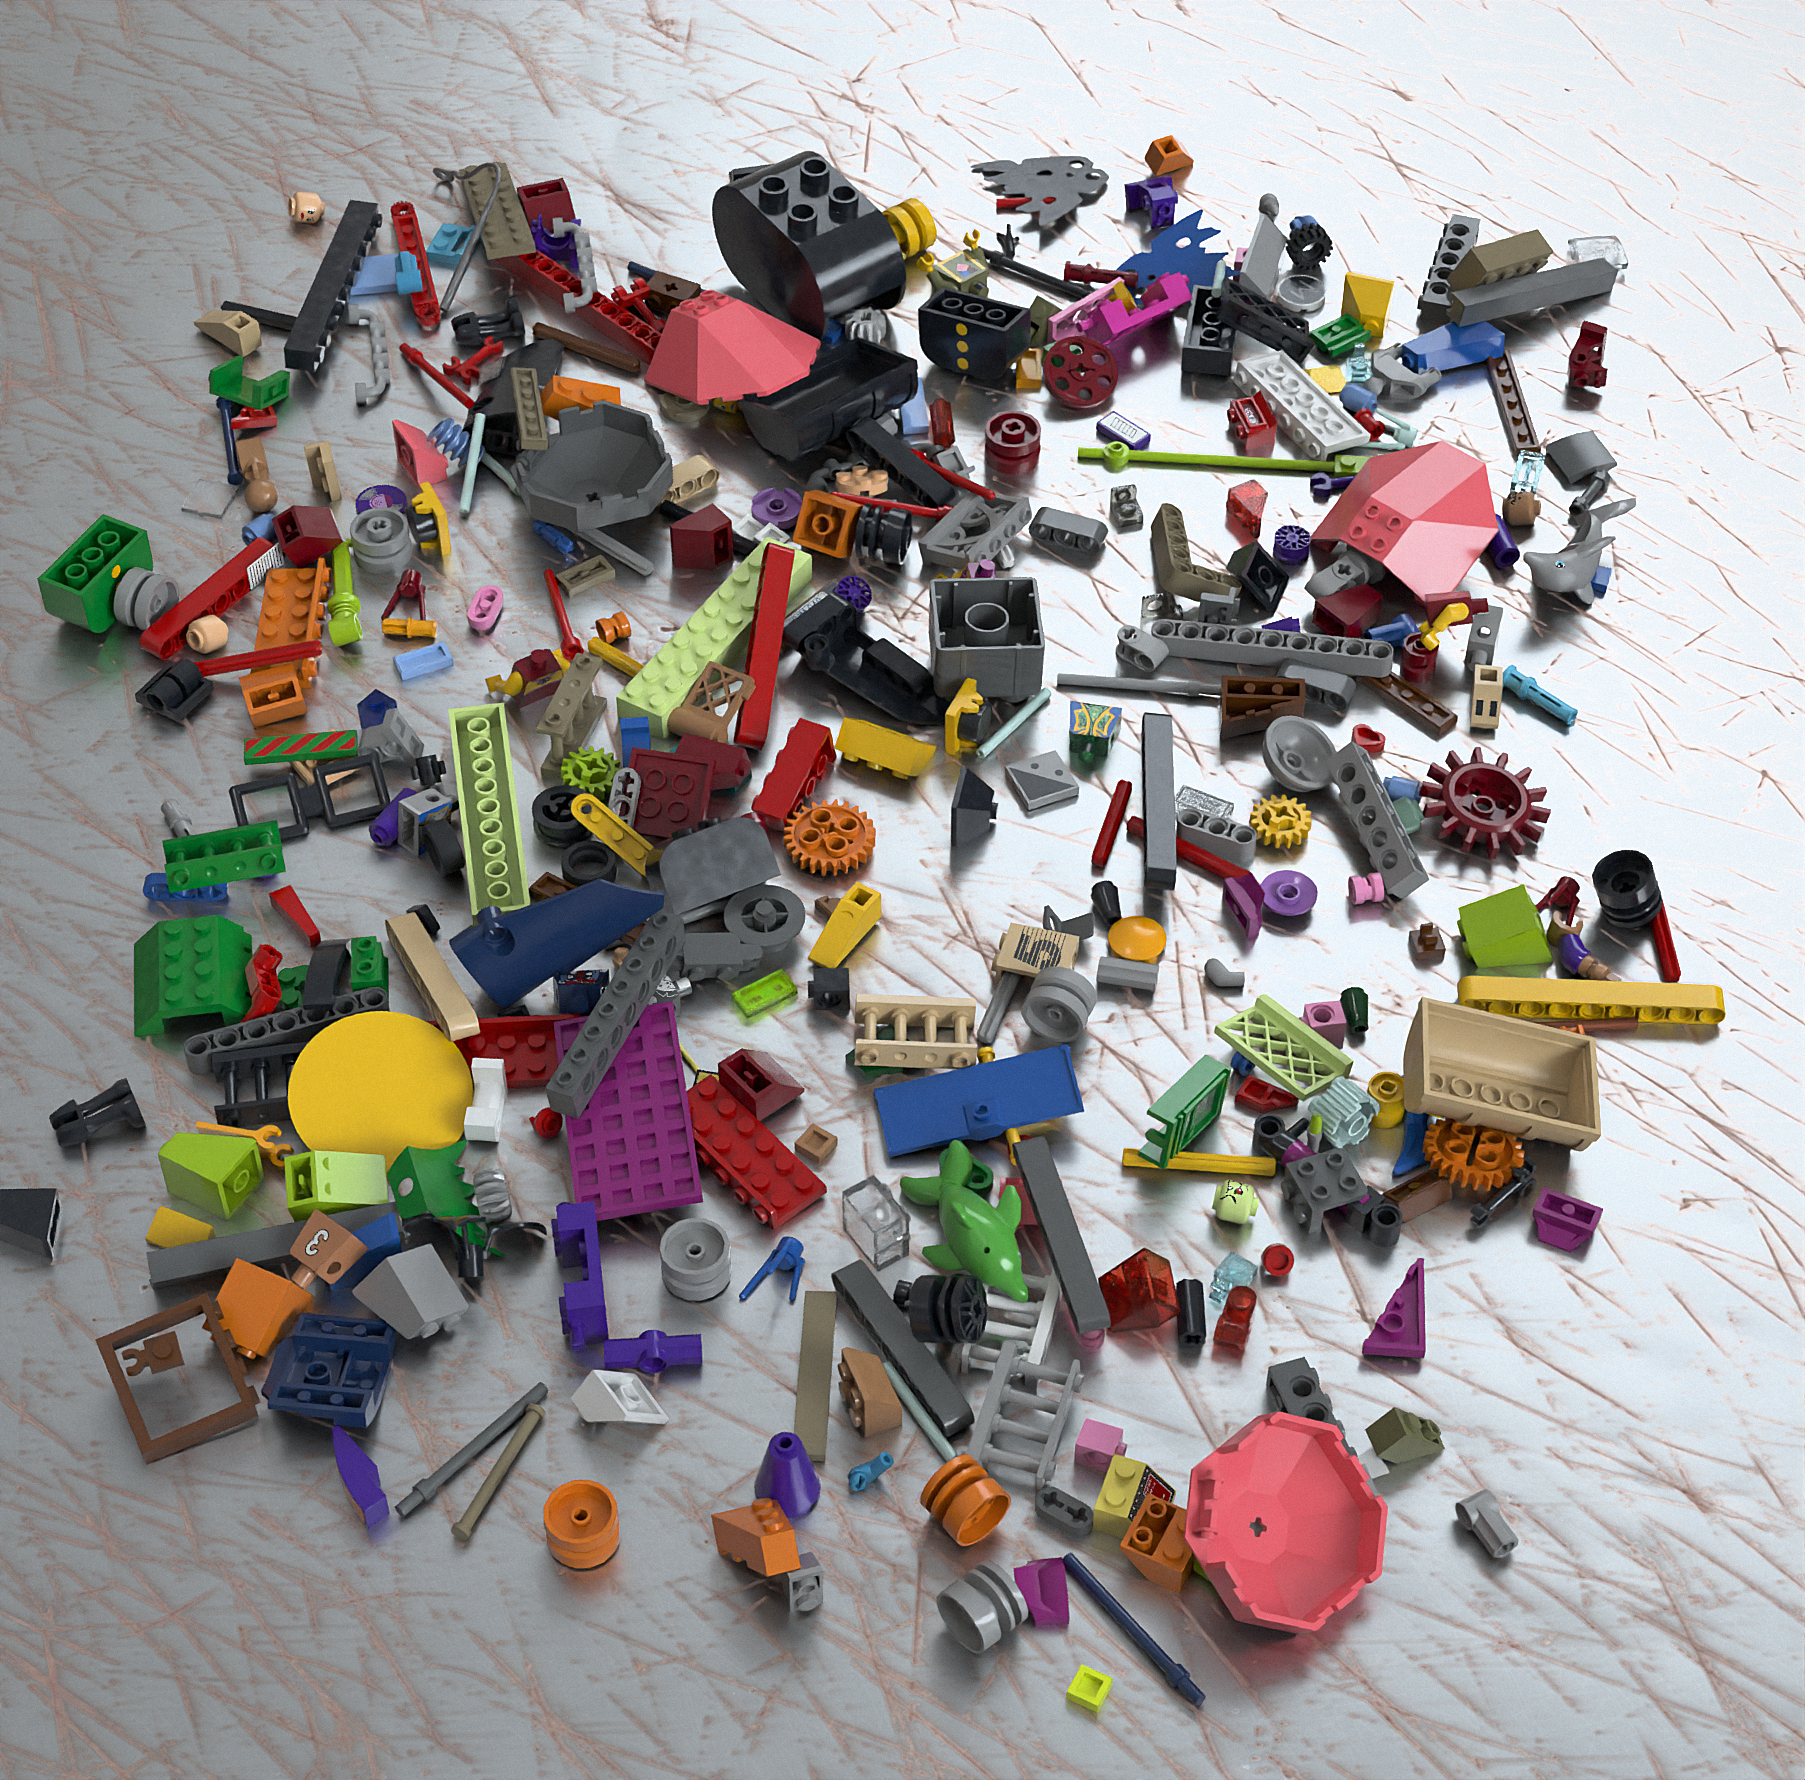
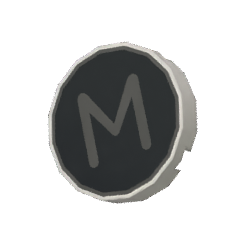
M1295 275L1283 279L1278 286L1277 295L1279 303L1289 310L1300 312V309H1306V312H1312L1319 309L1325 303L1327 290L1325 285L1314 277Z

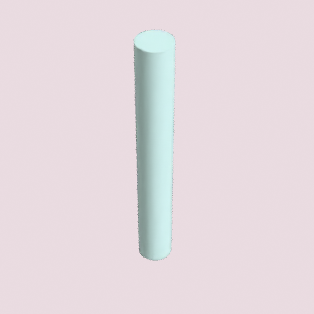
M1219 260L1216 264L1212 295L1214 297L1221 296V282L1224 279L1226 262L1223 260Z

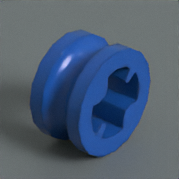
M1238 1051L1234 1054L1230 1063V1067L1233 1070L1239 1069V1073L1242 1076L1248 1075L1256 1066Z

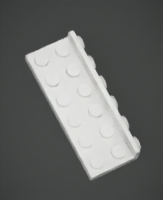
M1283 350L1238 361L1233 380L1234 383L1248 397H1252L1258 391H1261L1277 421V425L1314 461H1326L1328 453L1369 442L1371 434Z

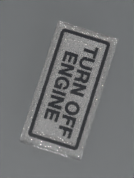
M1183 784L1175 796V811L1180 812L1183 809L1192 808L1228 819L1234 810V803Z

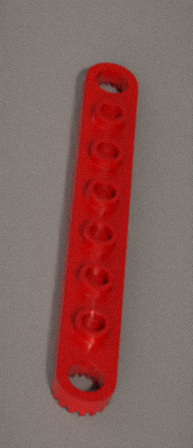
M396 202V204L394 203L391 206V217L400 252L409 251L410 254L415 255L417 268L421 274L423 292L410 293L416 320L420 325L433 326L440 322L441 313L415 208L411 202Z

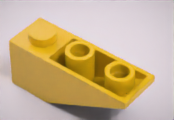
M856 882L840 899L808 955V960L823 968H836L881 918V893Z

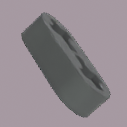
M1045 1487L1037 1492L1035 1512L1042 1520L1074 1537H1084L1092 1531L1094 1513L1087 1504L1055 1487ZM1056 1501V1506L1052 1504L1048 1508L1044 1506V1502ZM1084 1517V1521H1079L1077 1524L1073 1523V1518Z

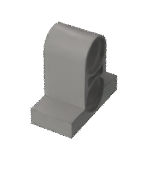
M397 708L386 710L382 724L364 729L358 746L357 757L375 753L378 755L380 763L402 757L406 764L412 767L416 766L415 758L421 757L424 744Z

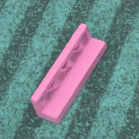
M1118 277L1048 319L1047 342L1051 344L1071 336L1087 337L1085 331L1078 332L1076 323L1087 319V313L1096 309L1098 304L1107 300L1114 291L1113 285L1119 281H1122L1124 284V280ZM1080 311V313L1078 314V316L1074 319V317H1075V315L1077 314V312ZM1063 321L1060 327L1057 329V324Z

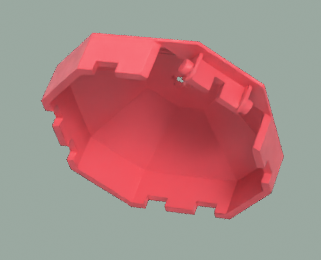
M1280 1411L1260 1415L1191 1469L1183 1538L1236 1621L1290 1633L1317 1631L1326 1623L1324 1620L1334 1611H1340L1358 1595L1357 1591L1367 1583H1373L1382 1575L1388 1506L1381 1495L1375 1496L1366 1483L1369 1479L1368 1474L1356 1455L1349 1456L1340 1441L1344 1436L1336 1425ZM1256 1518H1258L1259 1525L1263 1526V1532L1257 1533V1537L1254 1536V1530L1249 1527L1250 1523L1256 1521Z

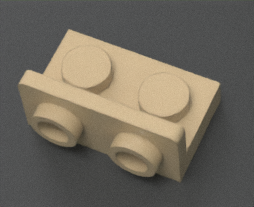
M329 441L304 446L313 487L323 486L324 492L330 491L332 502L342 500Z

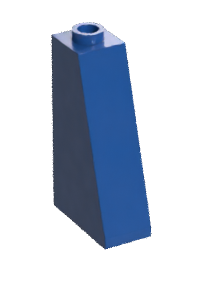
M1453 321L1402 344V365L1413 373L1420 375L1432 367L1442 371L1485 361L1490 356H1492V359L1503 356L1505 334L1486 321L1458 327Z

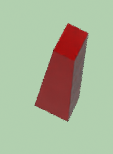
M288 885L269 893L271 906L311 948L318 946L321 942L320 932L292 886Z

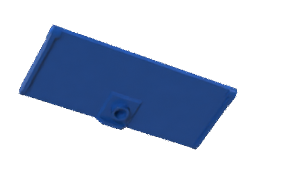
M1063 1044L875 1088L873 1096L876 1098L889 1157L948 1144L953 1140L961 1141L969 1138L976 1141L999 1136L1007 1129L1085 1112L1072 1065L1071 1048L1068 1044Z

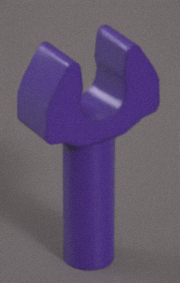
M1324 472L1316 473L1310 478V486L1314 487L1313 495L1329 497L1332 489L1348 487L1356 475L1330 479Z

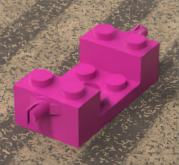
M1169 272L1158 277L1156 282L1146 287L1147 291L1140 296L1145 306L1144 309L1139 310V308H1136L1127 313L1120 299L1114 302L1108 299L1098 304L1096 309L1088 312V318L1077 322L1076 328L1080 333L1085 331L1088 338L1094 339L1102 345L1109 344L1174 314L1192 300L1193 297L1187 287L1189 278L1185 274L1181 276L1180 272L1174 275H1170Z

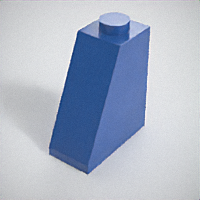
M394 1213L387 1214L352 1232L369 1249L334 1284H330L331 1292L357 1286L385 1258L402 1253Z

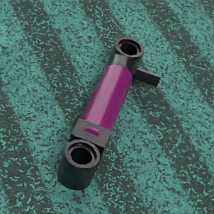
M1263 1114L1255 1120L1252 1147L1261 1156H1271L1285 1167L1287 1163L1317 1154L1298 1139L1310 1125L1306 1118H1301L1288 1130L1285 1129L1284 1121L1275 1114ZM1367 1186L1368 1192L1364 1199L1337 1207L1346 1214L1345 1222L1361 1234L1369 1228L1368 1235L1374 1244L1381 1247H1390L1399 1240L1403 1218L1401 1210L1393 1204L1385 1203V1197L1371 1186Z

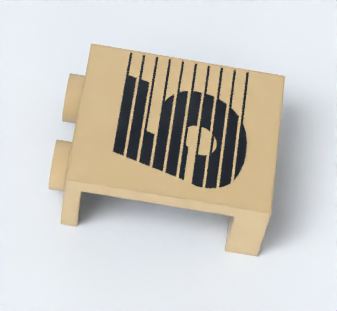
M1011 922L1008 932L1001 935L999 950L1001 952L999 955L995 954L992 961L991 971L996 972L995 984H999L1004 971L1036 977L1042 969L1047 967H1064L1074 970L1078 958L1079 936Z

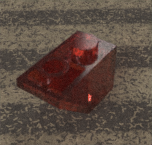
M1253 478L1228 489L1226 509L1256 539L1260 537L1266 517L1269 493Z

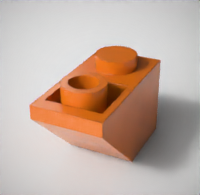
M1173 135L1153 140L1144 157V160L1155 176L1191 165L1195 161L1184 144Z

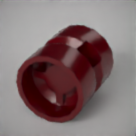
M1424 632L1412 633L1404 639L1400 674L1402 678L1413 684L1427 683L1433 679L1435 674L1439 644L1434 649L1428 650L1421 642V635Z

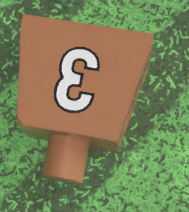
M315 1209L290 1249V1254L301 1263V1266L290 1279L304 1290L309 1287L316 1276H319L329 1284H334L369 1248L352 1233Z

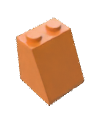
M236 1258L215 1301H218L225 1318L219 1321L223 1331L230 1329L238 1346L236 1352L254 1360L256 1354L268 1359L298 1319L300 1313L310 1303L313 1295L285 1278ZM206 1318L202 1329L211 1333L209 1339L217 1343Z

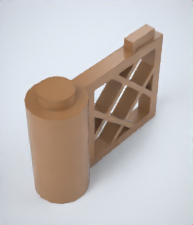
M709 660L683 705L676 707L670 713L667 722L668 730L681 737L684 733L726 744L728 739L727 727L743 700L748 701L756 688L754 685L755 680L748 675ZM713 672L721 673L722 680L709 685L708 680ZM736 681L743 682L739 690L730 693L729 684ZM724 687L725 696L713 700L711 692ZM706 694L708 703L699 707L694 706L697 698ZM727 703L728 709L723 717L716 715L715 707Z

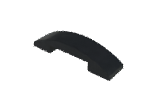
M351 938L323 940L316 947L311 957L303 994L304 1010L333 1009L339 993L337 985L339 974L345 959H351Z

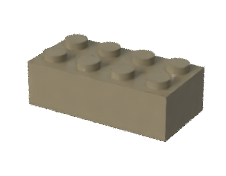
M1538 229L1471 248L1446 281L1455 292L1537 273L1539 269L1548 263L1547 259L1554 251Z

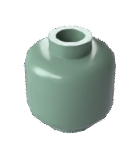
M1402 797L1392 802L1407 834L1418 831L1421 828V821L1424 820V816L1415 799L1411 801L1408 797Z

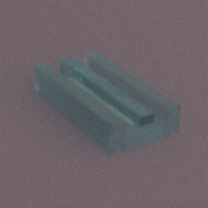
M1521 449L1510 490L1515 491L1516 487L1521 488L1520 492L1529 489L1536 495L1546 454ZM1524 458H1529L1523 481L1518 480ZM1539 460L1533 483L1528 482L1534 461Z

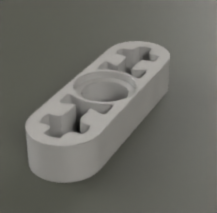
M621 768L615 773L608 808L615 814V806L620 802H627L630 805L629 813L618 817L633 829L641 779L633 769ZM627 775H630V778L634 781L633 784H628L627 793L632 795V798L624 795L625 787L620 782L621 779H626Z

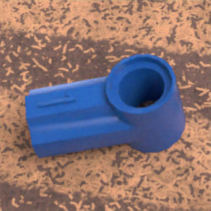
M1401 614L1394 618L1391 624L1365 630L1364 638L1385 641L1391 644L1392 647L1401 646L1403 648L1404 639L1412 633L1420 632L1410 615Z

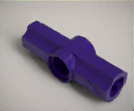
M647 1330L642 1332L639 1338L604 1340L605 1369L640 1367L644 1372L658 1373L664 1371L668 1365L703 1363L701 1334L667 1336L666 1333L660 1330Z

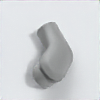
M1211 958L1207 960L1204 970L1215 985L1244 987V972H1229L1218 959Z

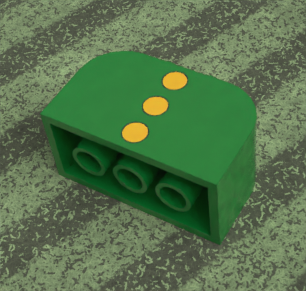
M102 514L37 578L47 613L94 633H101L108 629L116 621L114 598L117 587L124 575L135 567L153 571V557L147 531Z

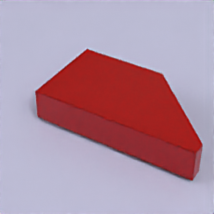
M271 405L262 410L245 406L240 414L231 420L230 428L232 430L277 426L278 418Z
M1248 1075L1235 1095V1102L1257 1112L1267 1113L1295 1107L1299 1103V1098L1284 1089Z

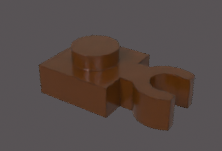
M175 1331L143 1340L144 1350L139 1351L129 1348L121 1353L124 1361L132 1358L137 1360L134 1366L125 1368L127 1375L131 1377L139 1375L148 1366H150L153 1375L185 1365Z

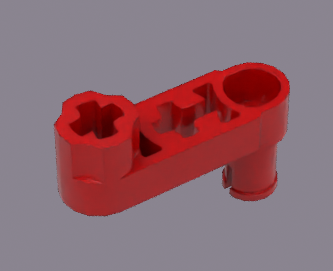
M260 944L245 967L249 990L252 996V1006L240 1023L267 1016L268 1013L273 1012L281 999L282 992L276 968L283 959V956L268 944Z

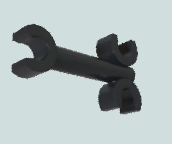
M1525 1157L1524 1164L1520 1169L1516 1167L1512 1169L1511 1174L1514 1178L1485 1203H1478L1470 1210V1213L1473 1215L1470 1220L1480 1228L1489 1220L1492 1212L1513 1194L1517 1193L1522 1197L1528 1185L1534 1187L1537 1183V1180L1534 1178L1537 1165L1528 1157Z

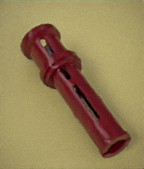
M1067 260L1064 267L1063 280L1067 282H1083L1084 285H1091L1092 282L1108 284L1120 277L1124 280L1126 287L1137 288L1139 274L1137 272L1094 268V265H1091V263L1086 265L1072 264L1071 261Z

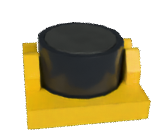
M429 482L419 484L421 494H418L411 500L412 505L406 506V516L412 536L416 543L420 544L421 548L438 547L442 555L449 554L452 550L447 513Z
M965 679L945 713V751L947 754L955 756L960 746L966 748L977 747L987 734L992 718V705L983 702V697L976 692L977 680Z

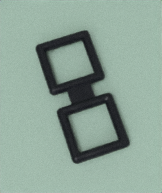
M372 753L316 766L312 771L315 785L303 788L298 787L296 776L293 773L232 786L229 789V795L237 826L249 825L242 795L285 785L287 786L297 824L279 828L281 839L308 833L310 828L307 818L324 814L326 824L329 827L378 817L391 802L379 757L377 754ZM370 766L380 805L336 815L325 776Z

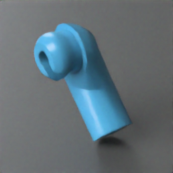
M882 1452L872 1461L853 1467L848 1473L849 1487L855 1491L863 1490L867 1483L873 1482L893 1465L892 1456L887 1452Z

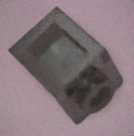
M1135 484L1112 487L1110 490V509L1118 528L1142 524L1144 521L1143 512L1136 499L1137 487Z

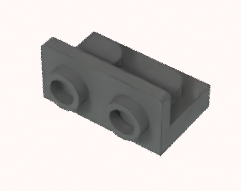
M1236 587L1230 588L1229 596L1202 592L1198 622L1237 626L1238 619L1233 618L1234 614H1238L1240 598L1235 597Z

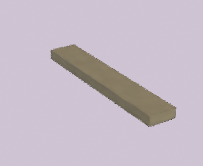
M510 368V380L521 449L547 450L548 439L536 369Z
M805 1291L794 1434L801 1439L811 1461L825 1462L837 1292Z

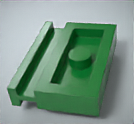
M1348 313L1311 330L1309 338L1313 339L1314 343L1324 352H1330L1332 358L1370 340L1371 331H1366L1364 325Z

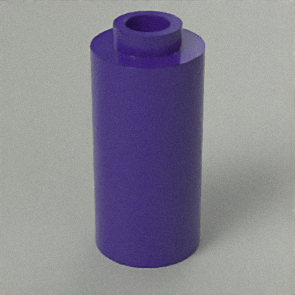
M1495 513L1499 531L1487 548L1498 567H1509L1519 560L1520 551L1501 516Z
M403 788L369 826L370 837L376 844L390 846L397 839L399 801L417 794L416 791L410 788Z

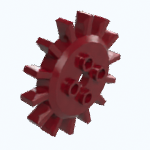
M1481 747L1474 748L1470 763L1465 764L1454 750L1449 751L1445 763L1451 769L1450 772L1435 762L1431 763L1426 776L1439 784L1423 781L1419 796L1438 800V802L1426 803L1422 813L1424 818L1443 816L1445 821L1441 824L1437 833L1440 839L1448 836L1453 831L1463 835L1464 837L1461 842V852L1467 853L1472 848L1474 841L1486 843L1489 859L1496 858L1500 848L1499 843L1505 841L1516 856L1521 855L1526 843L1519 833L1535 843L1539 842L1544 829L1531 821L1547 824L1551 809L1532 805V803L1543 802L1547 789L1546 786L1526 788L1524 784L1528 781L1532 772L1529 766L1513 774L1505 769L1508 764L1507 753L1503 752L1497 758L1495 764L1486 763L1483 761ZM1484 804L1489 808V810L1483 811L1479 809L1476 805Z

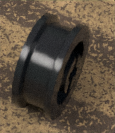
M571 785L554 786L541 792L532 804L533 827L536 836L545 844L554 847H570L575 843L589 839L592 833L575 819L571 811V804L574 798L588 792ZM589 805L584 806L582 813H590L592 807Z

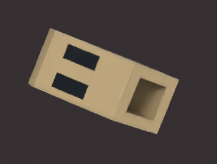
M1475 664L1471 685L1470 727L1498 729L1503 687V667Z

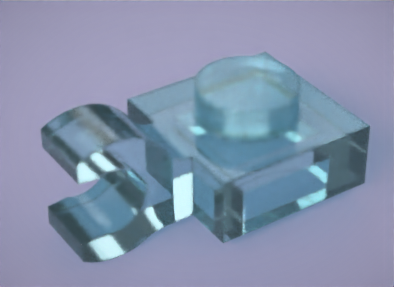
M1354 342L1353 358H1347L1346 383H1364L1365 380L1373 377L1372 359H1364L1365 343Z
M1231 1251L1214 1270V1280L1210 1285L1214 1290L1209 1294V1298L1217 1303H1221L1231 1289L1240 1294L1257 1275L1258 1266Z

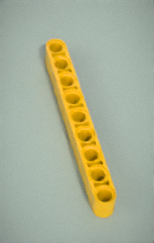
M1466 976L1457 982L1458 1005L1507 1017L1572 1020L1637 1017L1638 1022L1706 1025L1718 1024L1726 1018L1723 990L1717 985Z

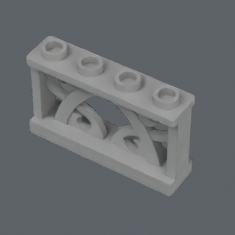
M969 492L918 542L922 563L929 566L937 563L963 570L967 563H979L982 559L991 560L1032 520L1033 516L1029 498L1022 497L1019 499L995 493L994 500L988 501ZM989 522L991 528L987 533L966 538L965 532L971 527Z

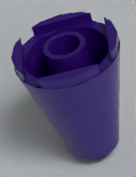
M781 1432L773 1436L768 1444L755 1479L754 1493L756 1499H777L786 1517L795 1518L810 1511V1507L815 1501H818L821 1482L801 1439L794 1433Z

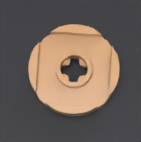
M859 465L852 467V471L836 473L838 492L860 496V491H869V496L881 494L887 490L888 472L885 470L869 471L867 466Z

